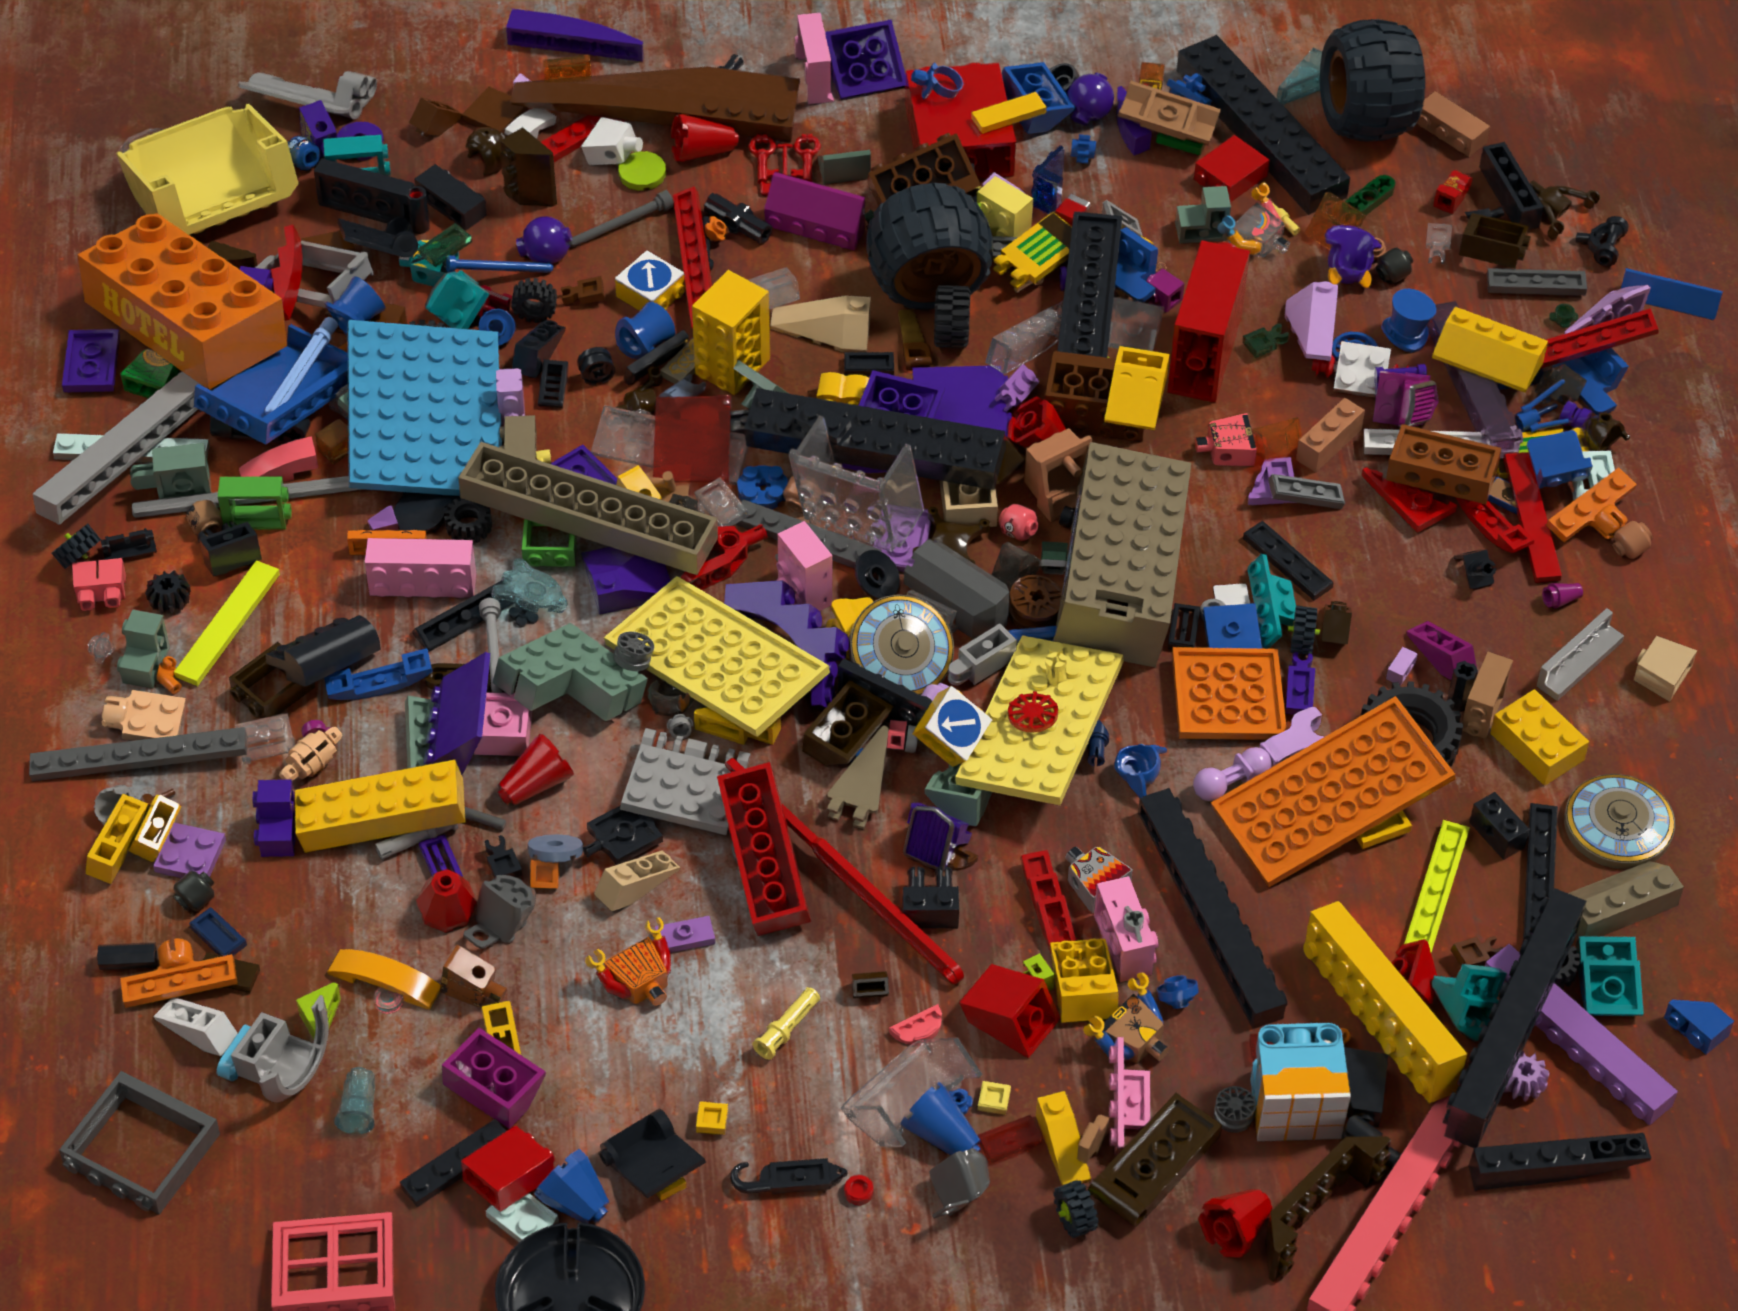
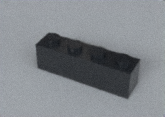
M1502 142L1484 146L1479 168L1511 222L1529 226L1528 230L1539 228L1544 206L1506 143Z

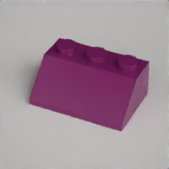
M478 1028L442 1064V1081L444 1086L509 1129L529 1109L546 1076V1071L481 1028Z

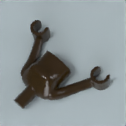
M1535 180L1530 183L1544 206L1543 212L1551 223L1547 232L1551 239H1556L1558 234H1562L1564 224L1556 219L1565 214L1572 204V201L1563 194L1584 199L1583 205L1587 209H1591L1600 199V194L1595 190H1590L1586 193L1565 186H1549L1544 188Z
M653 366L648 370L647 382L638 389L627 392L624 395V405L611 408L613 418L628 414L633 420L638 422L670 426L675 432H680L684 428V420L681 419V414L678 411L673 412L670 415V419L647 416L660 411L658 400L651 388L652 386L661 385L663 381V376L659 374L660 371L657 366Z

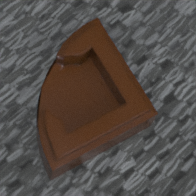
M957 845L947 867L952 870L969 868L978 861V855Z

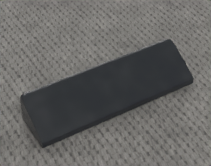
M501 580L416 627L412 633L421 645L430 651L482 622L483 618L479 612V603L487 598L498 600L500 602V610L514 604L516 600L504 580Z

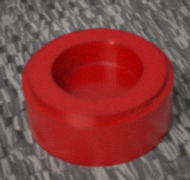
M864 1175L851 1176L844 1185L846 1200L858 1206L867 1204L873 1197V1183Z

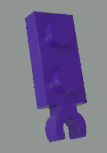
M1298 652L1293 653L1292 666L1289 665L1285 714L1295 715L1302 710L1313 707L1315 668H1310L1313 660L1312 654L1308 653L1307 660L1302 661L1298 659Z

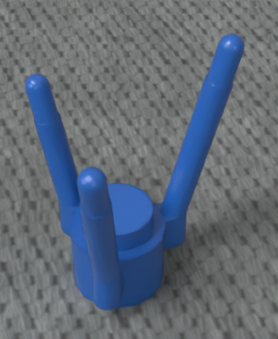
M1562 379L1532 402L1521 407V412L1514 415L1515 422L1521 432L1530 429L1533 433L1539 429L1569 423L1568 419L1538 424L1541 421V415L1558 407L1556 403L1539 411L1533 408L1562 386L1565 380Z

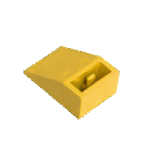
M1119 346L1104 422L1155 430L1168 373L1169 354Z
M1106 938L1050 943L1061 1022L1088 1021L1094 1016L1108 1019L1118 1009V988Z

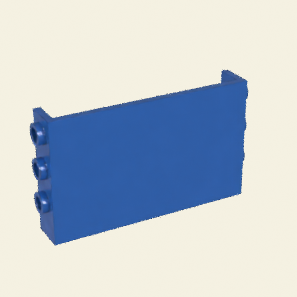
M291 324L288 326L287 346L245 369L213 391L197 384L195 386L194 407L266 445L348 390V354L329 343L325 345L290 400L266 415L264 412L265 408L313 337L312 334Z

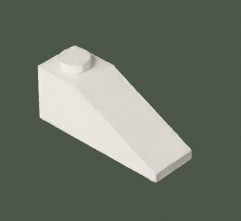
M175 997L171 998L154 1015L156 1021L201 1050L218 1056L226 1052L238 1034L224 1012Z

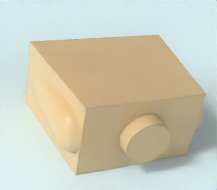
M1656 636L1647 650L1643 648L1640 652L1634 680L1670 702L1691 670L1697 650Z

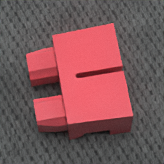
M122 558L98 560L99 571L96 561L72 563L73 586L81 610H92L95 608V602L104 601L105 606L108 608L120 606L121 599H125L124 583H126V572Z

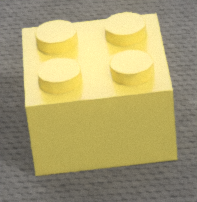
M996 176L977 191V203L981 204V210L988 220L992 236L1019 237L1031 228L1032 197Z

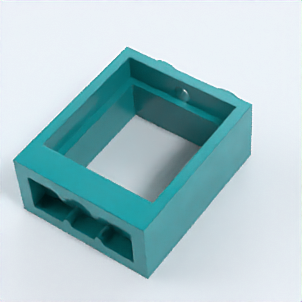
M382 135L324 139L325 159L336 161V159L377 156L378 167L360 169L386 176L391 175L390 162L385 161V159L389 158L388 146L382 143Z

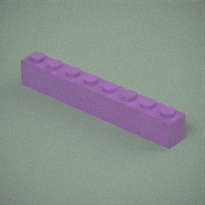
M1508 944L1486 961L1485 967L1500 968L1505 971L1507 975L1504 982H1508L1511 967L1514 961H1518L1520 957L1519 952ZM1554 983L1535 1025L1547 1035L1551 1042L1558 1044L1564 1049L1574 1062L1582 1065L1594 1080L1600 1081L1616 1099L1625 1103L1637 1118L1643 1119L1648 1125H1651L1673 1106L1678 1091Z

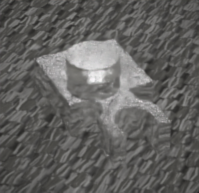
M1428 223L1426 248L1431 249L1428 263H1432L1433 256H1440L1441 264H1444V250H1450L1452 225Z

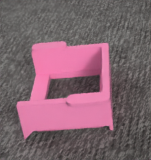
M821 13L797 15V36L794 37L795 57L798 60L806 59L807 61L805 62L808 104L834 102L831 91V58Z

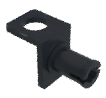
M1487 549L1454 555V559H1463L1470 589L1494 583L1493 575L1496 572V568L1491 566H1495V563L1489 560Z

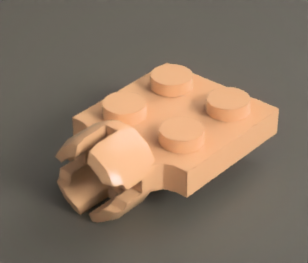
M132 690L131 695L127 698L107 696L104 701L107 704L103 706L102 725L108 728L120 729L122 731V739L132 741L179 735L186 698Z

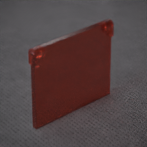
M731 396L656 397L654 478H663V473L670 471L673 474L675 483L729 482Z

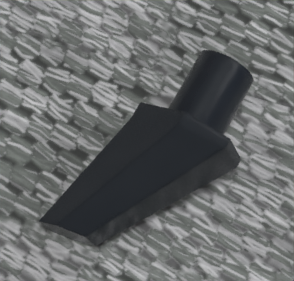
M1502 207L1492 211L1487 208L1465 212L1468 219H1470L1472 213L1496 219L1505 216Z

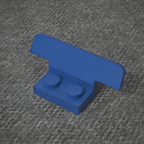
M1127 227L1121 229L1115 287L1136 302L1142 303L1155 294V287L1146 282V280L1156 272L1158 248Z
M1613 348L1552 365L1555 371L1594 414L1599 415L1602 412L1609 413L1614 411L1617 405L1606 393L1618 387L1629 366Z

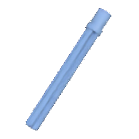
M326 317L320 327L315 330L305 350L265 408L264 412L266 415L290 400L324 346L331 340L332 334L338 327L335 319Z

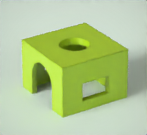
M1041 954L1023 961V967L1026 966L1028 969L1023 973L1044 979L1048 990H1053L1054 973Z

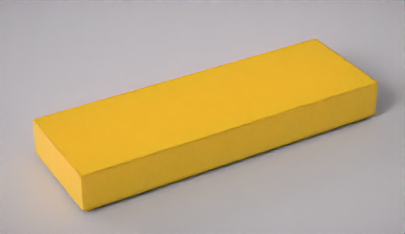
M1037 92L974 111L972 112V120L980 132L985 133L1045 114L1047 107Z

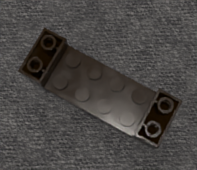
M1345 1137L1270 1212L1265 1247L1268 1275L1271 1281L1274 1282L1280 1275L1286 1276L1295 1264L1293 1257L1298 1249L1296 1247L1298 1234L1295 1232V1227L1300 1222L1304 1224L1309 1220L1314 1212L1313 1209L1319 1203L1323 1205L1330 1198L1332 1190L1337 1184L1342 1186L1349 1176H1352L1367 1188L1374 1180L1378 1182L1387 1171L1385 1165L1391 1155L1389 1152L1391 1139L1389 1137Z

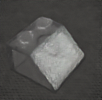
M1114 297L1108 347L1119 349V346L1154 352L1165 306Z

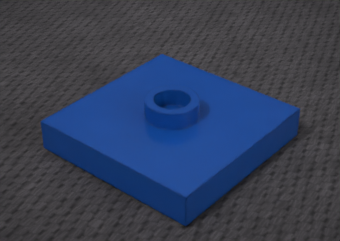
M1255 603L1203 607L1208 648L1262 649Z

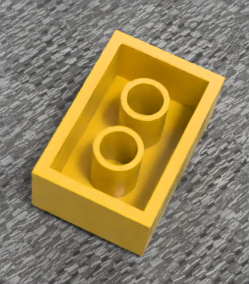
M1535 689L1494 715L1490 732L1544 786L1583 762L1589 745V741Z

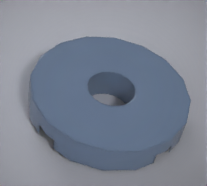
M543 835L535 837L528 842L529 856L533 858L534 855H537V860L542 862H567L571 860V856L575 855L577 859L583 853L582 841L569 835Z

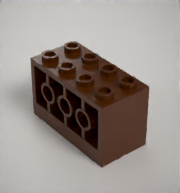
M950 133L938 137L936 139L937 142L928 145V143H924L916 147L914 153L909 155L902 153L894 157V162L887 165L880 163L872 167V172L868 173L867 183L877 205L879 206L890 196L899 192L896 191L897 187L907 189L912 186L929 183H945L949 186H957L965 190V194L970 195L972 198L977 196V191L980 190L981 184L957 133L954 135H950ZM946 168L948 169V172H943L939 169ZM918 178H925L926 182L918 181Z
M1053 351L1045 400L1054 406L1065 429H1070L1073 433L1143 442L1145 429L1104 422L1116 359Z

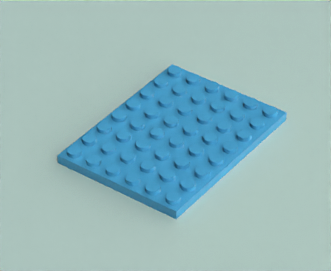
M348 320L349 488L460 496L458 477L479 443L484 442L499 448L502 446V438H500L501 413L498 410L496 371L499 370L498 332Z

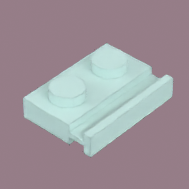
M529 1193L501 1212L493 1205L486 1210V1217L518 1242L537 1230L559 1222L557 1214Z

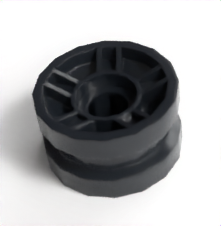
M603 347L589 348L583 351L577 359V366L581 377L588 385L596 386L597 382L604 384L615 374L612 357L609 351Z

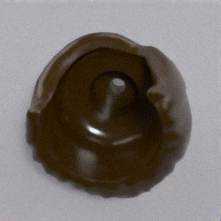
M481 127L474 130L467 138L465 147L468 149V158H471L474 154L481 153L485 162L483 175L494 174L503 168L500 156V140L505 137L501 132L490 127Z

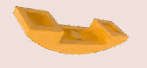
M341 949L327 971L328 975L351 983L358 979L401 994L405 1002L430 1010L440 992V984L420 971L396 960L360 950Z

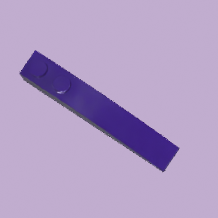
M512 9L506 26L507 45L641 62L644 60L643 41L609 27L578 18Z

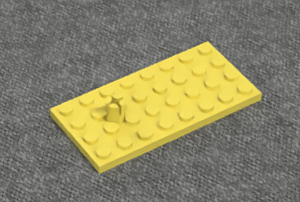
M678 576L604 637L605 644L615 650L618 646V637L624 632H638L648 636L654 643V651L651 656L650 665L646 670L664 679V681L685 694L688 692L690 697L756 737L830 673L829 665Z
M1022 636L985 713L992 721L968 760L961 764L955 776L956 785L1061 805L1122 667L1123 654ZM1033 691L1039 694L1050 695L1057 703L1059 713L1056 723L1050 728L1040 732H1024L1018 730L1009 722V703L1019 697L1018 695L1033 693ZM1053 709L1045 710L1054 713ZM1015 715L1013 717L1017 720L1022 715ZM1044 715V719L1047 722L1051 717ZM1025 721L1021 722L1024 725H1029Z

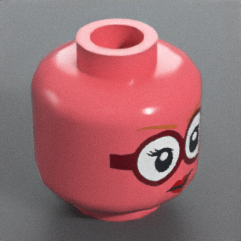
M1012 504L1000 514L999 525L1002 533L1019 541H1026L1037 532V516L1029 508Z

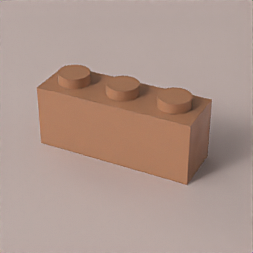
M1433 92L1424 99L1423 109L1416 123L1468 157L1472 156L1487 143L1490 130L1488 124L1437 92Z
M1344 398L1299 439L1296 460L1312 471L1317 472L1362 430L1365 410Z

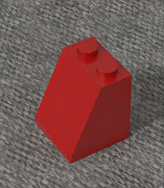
M994 964L987 968L959 1002L970 1024L1028 1058L1061 1019L1044 979Z

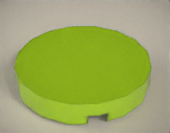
M647 151L631 153L625 162L619 164L620 180L628 188L637 191H643L644 188L648 187L650 189L656 188L666 177L665 163L655 153Z

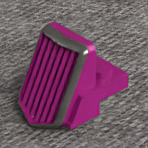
M1380 371L1373 422L1399 426L1404 424L1412 427L1423 425V423L1431 419L1439 402L1436 383L1430 380V375Z

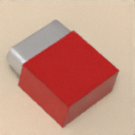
M1070 194L1056 209L1055 214L1072 227L1074 211L1087 213L1091 204L1082 198Z

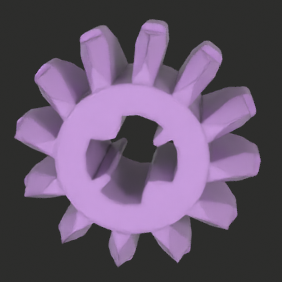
M1523 1051L1504 1092L1512 1091L1513 1099L1519 1095L1523 1097L1525 1102L1529 1099V1096L1537 1099L1540 1096V1092H1544L1548 1085L1549 1070L1544 1069L1545 1062L1536 1061L1535 1054L1531 1057H1526Z

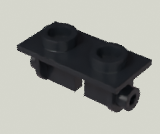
M146 528L130 532L128 537H124V534L111 537L105 536L104 540H100L105 560L128 559L157 552L153 531Z

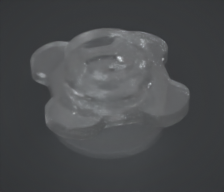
M106 632L101 633L100 636L92 637L88 643L89 654L95 656V662L99 664L103 663L105 657L112 654L115 649V645L110 642L109 634Z

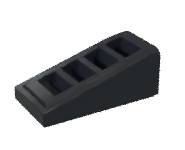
M543 360L538 406L563 408L569 373L568 361ZM549 373L562 374L561 377L548 376ZM547 381H554V382H561V383H560V384H549V383H547ZM546 389H557V390H560V391H559V392H549V391H546ZM545 396L559 397L558 400H548L544 398Z

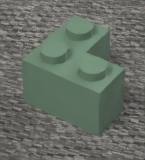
M1227 186L1203 187L1201 205L1177 206L1175 224L1179 244L1198 243L1201 240L1208 242L1227 241L1228 234H1221L1218 231V225L1222 222V219L1230 216L1231 204Z
M132 610L129 618L125 619L122 626V634L126 638V651L123 656L119 657L117 671L120 672L122 683L153 689L157 680L156 675L159 664L167 656L170 649L164 618L160 614Z

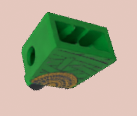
M146 349L122 371L121 378L124 391L149 399L180 372L177 367L155 351Z

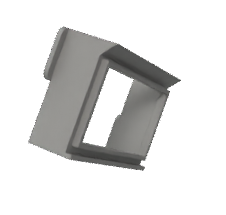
M301 241L302 265L342 274L327 287L329 295L299 289L296 302L327 308L325 306L327 301L333 304L343 294L352 277H359L365 280L368 275L374 274L367 252L359 253ZM279 255L266 257L256 268L271 270L280 267Z

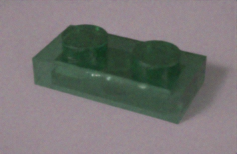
M455 223L419 247V255L434 267H437L446 261L448 255L453 256L471 244L472 237Z

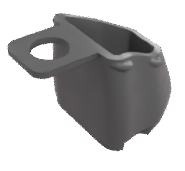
M496 875L492 881H484L479 891L475 920L478 924L464 931V938L480 949H484L498 940L504 943L512 942L515 939L514 934L526 925L527 919L535 907V890L524 884L521 879L507 875ZM483 932L488 936V939L485 941L477 940L474 938L473 933Z
M974 1148L963 1152L958 1151L929 1171L934 1189L944 1206L932 1215L933 1218L953 1215L981 1196L990 1184L987 1159L982 1153Z

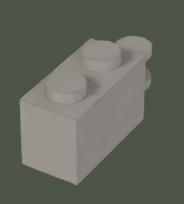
M998 624L959 648L958 659L949 665V683L960 685L969 679L975 685L1006 666L1016 651L1017 640L1001 624Z

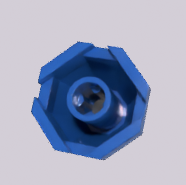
M579 1148L564 1159L568 1164L558 1165L544 1179L534 1194L542 1203L582 1223L588 1224L592 1220L598 1223L608 1213L605 1207L608 1205L609 1200L589 1158Z

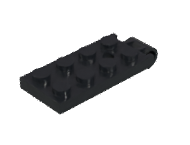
M843 659L838 665V693L849 680L894 706V710L885 721L889 723L890 720L907 721V731L909 725H918L932 703L929 697L921 696L904 685H898L881 674H875L858 663H852Z

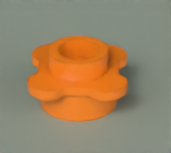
M711 216L709 218L710 222L705 225V234L712 241H723L725 234L729 233V229L723 221L715 216Z

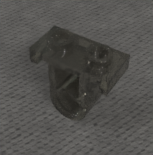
M1006 542L1002 544L991 575L1005 583L1010 594L1012 585L1019 578L1027 575H1036L1040 568L1041 560L1020 546L1016 547Z

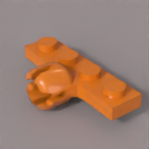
M1618 467L1550 518L1546 526L1563 542H1566L1586 526L1593 527L1605 539L1610 540L1614 538L1611 533L1614 534L1615 531L1624 526L1628 521L1627 517L1615 504L1631 493L1637 484Z
M175 938V951L170 950V941L166 940L158 948L160 966L157 970L120 978L123 1003L128 1008L238 984L233 955L194 961L191 944L187 940Z

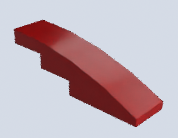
M293 224L284 227L287 245L277 248L280 267L271 269L272 279H274V292L282 298L285 321L290 320L302 276L303 256L301 238Z
M1048 850L1021 855L1020 860L1033 906L1051 954L1050 943L1076 941L1065 895L1061 893Z

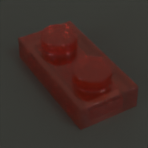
M1031 1115L978 1134L981 1140L980 1146L989 1163L1042 1144L1043 1137Z

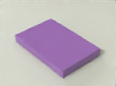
M883 503L873 547L881 549L883 553L889 556L900 572H904L907 565L912 567L915 560L911 558L913 548L920 547L929 539L932 521L928 519V510Z

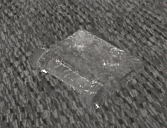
M288 713L235 724V728L245 727L247 732V755L241 756L243 765L251 764V761L286 753L289 755V750L295 746Z

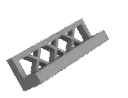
M1606 608L1541 667L1537 687L1558 701L1623 642L1624 635L1610 626L1613 612Z

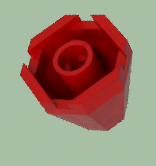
M1036 396L1020 405L1017 410L1020 413L1017 419L1011 418L1008 424V438L1017 445L1029 448L1034 443L1044 441L1055 433H1060L1066 429L1054 406L1047 400H1042Z
M448 869L436 872L426 880L416 900L424 924L444 933L453 931V928L458 926L460 928L467 926L477 907V901L469 882L458 873Z
M1250 1189L1211 1198L1203 1204L1202 1209L1204 1211L1200 1213L1198 1221L1206 1241L1212 1246L1216 1242L1223 1248L1218 1251L1224 1257L1241 1258L1251 1249L1268 1220L1273 1207L1266 1193L1259 1189Z

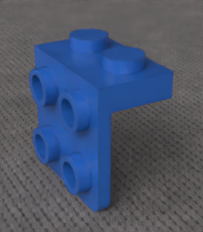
M1570 430L1538 437L1527 442V449L1539 488L1555 487L1562 483L1577 482L1589 478L1593 468L1591 458H1584L1575 431Z

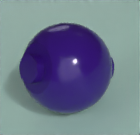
M1097 72L1095 74H1085L1078 77L1071 84L1067 96L1075 106L1071 115L1073 121L1087 126L1090 120H1099L1109 113L1114 103V92L1106 76Z
M547 216L538 217L527 224L523 231V237L516 239V245L521 257L528 256L535 263L555 264L567 254L569 242L572 241L570 229L568 227L565 228L559 220Z

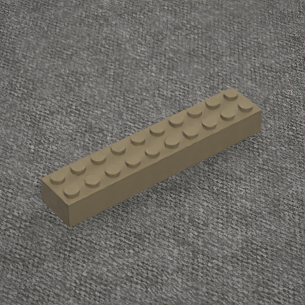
M484 442L479 443L458 477L460 498L698 575L718 539V518Z

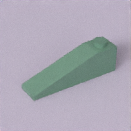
M961 764L954 767L949 765V768L944 772L938 771L933 774L925 788V794L945 814L968 823V826H977L985 812L992 792L956 785L955 776Z

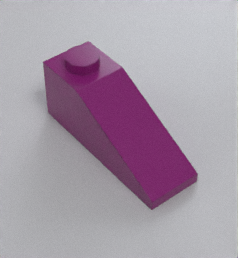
M1426 621L1406 631L1407 636L1444 677L1451 680L1456 664L1462 661L1475 664L1477 667L1473 645L1437 625Z

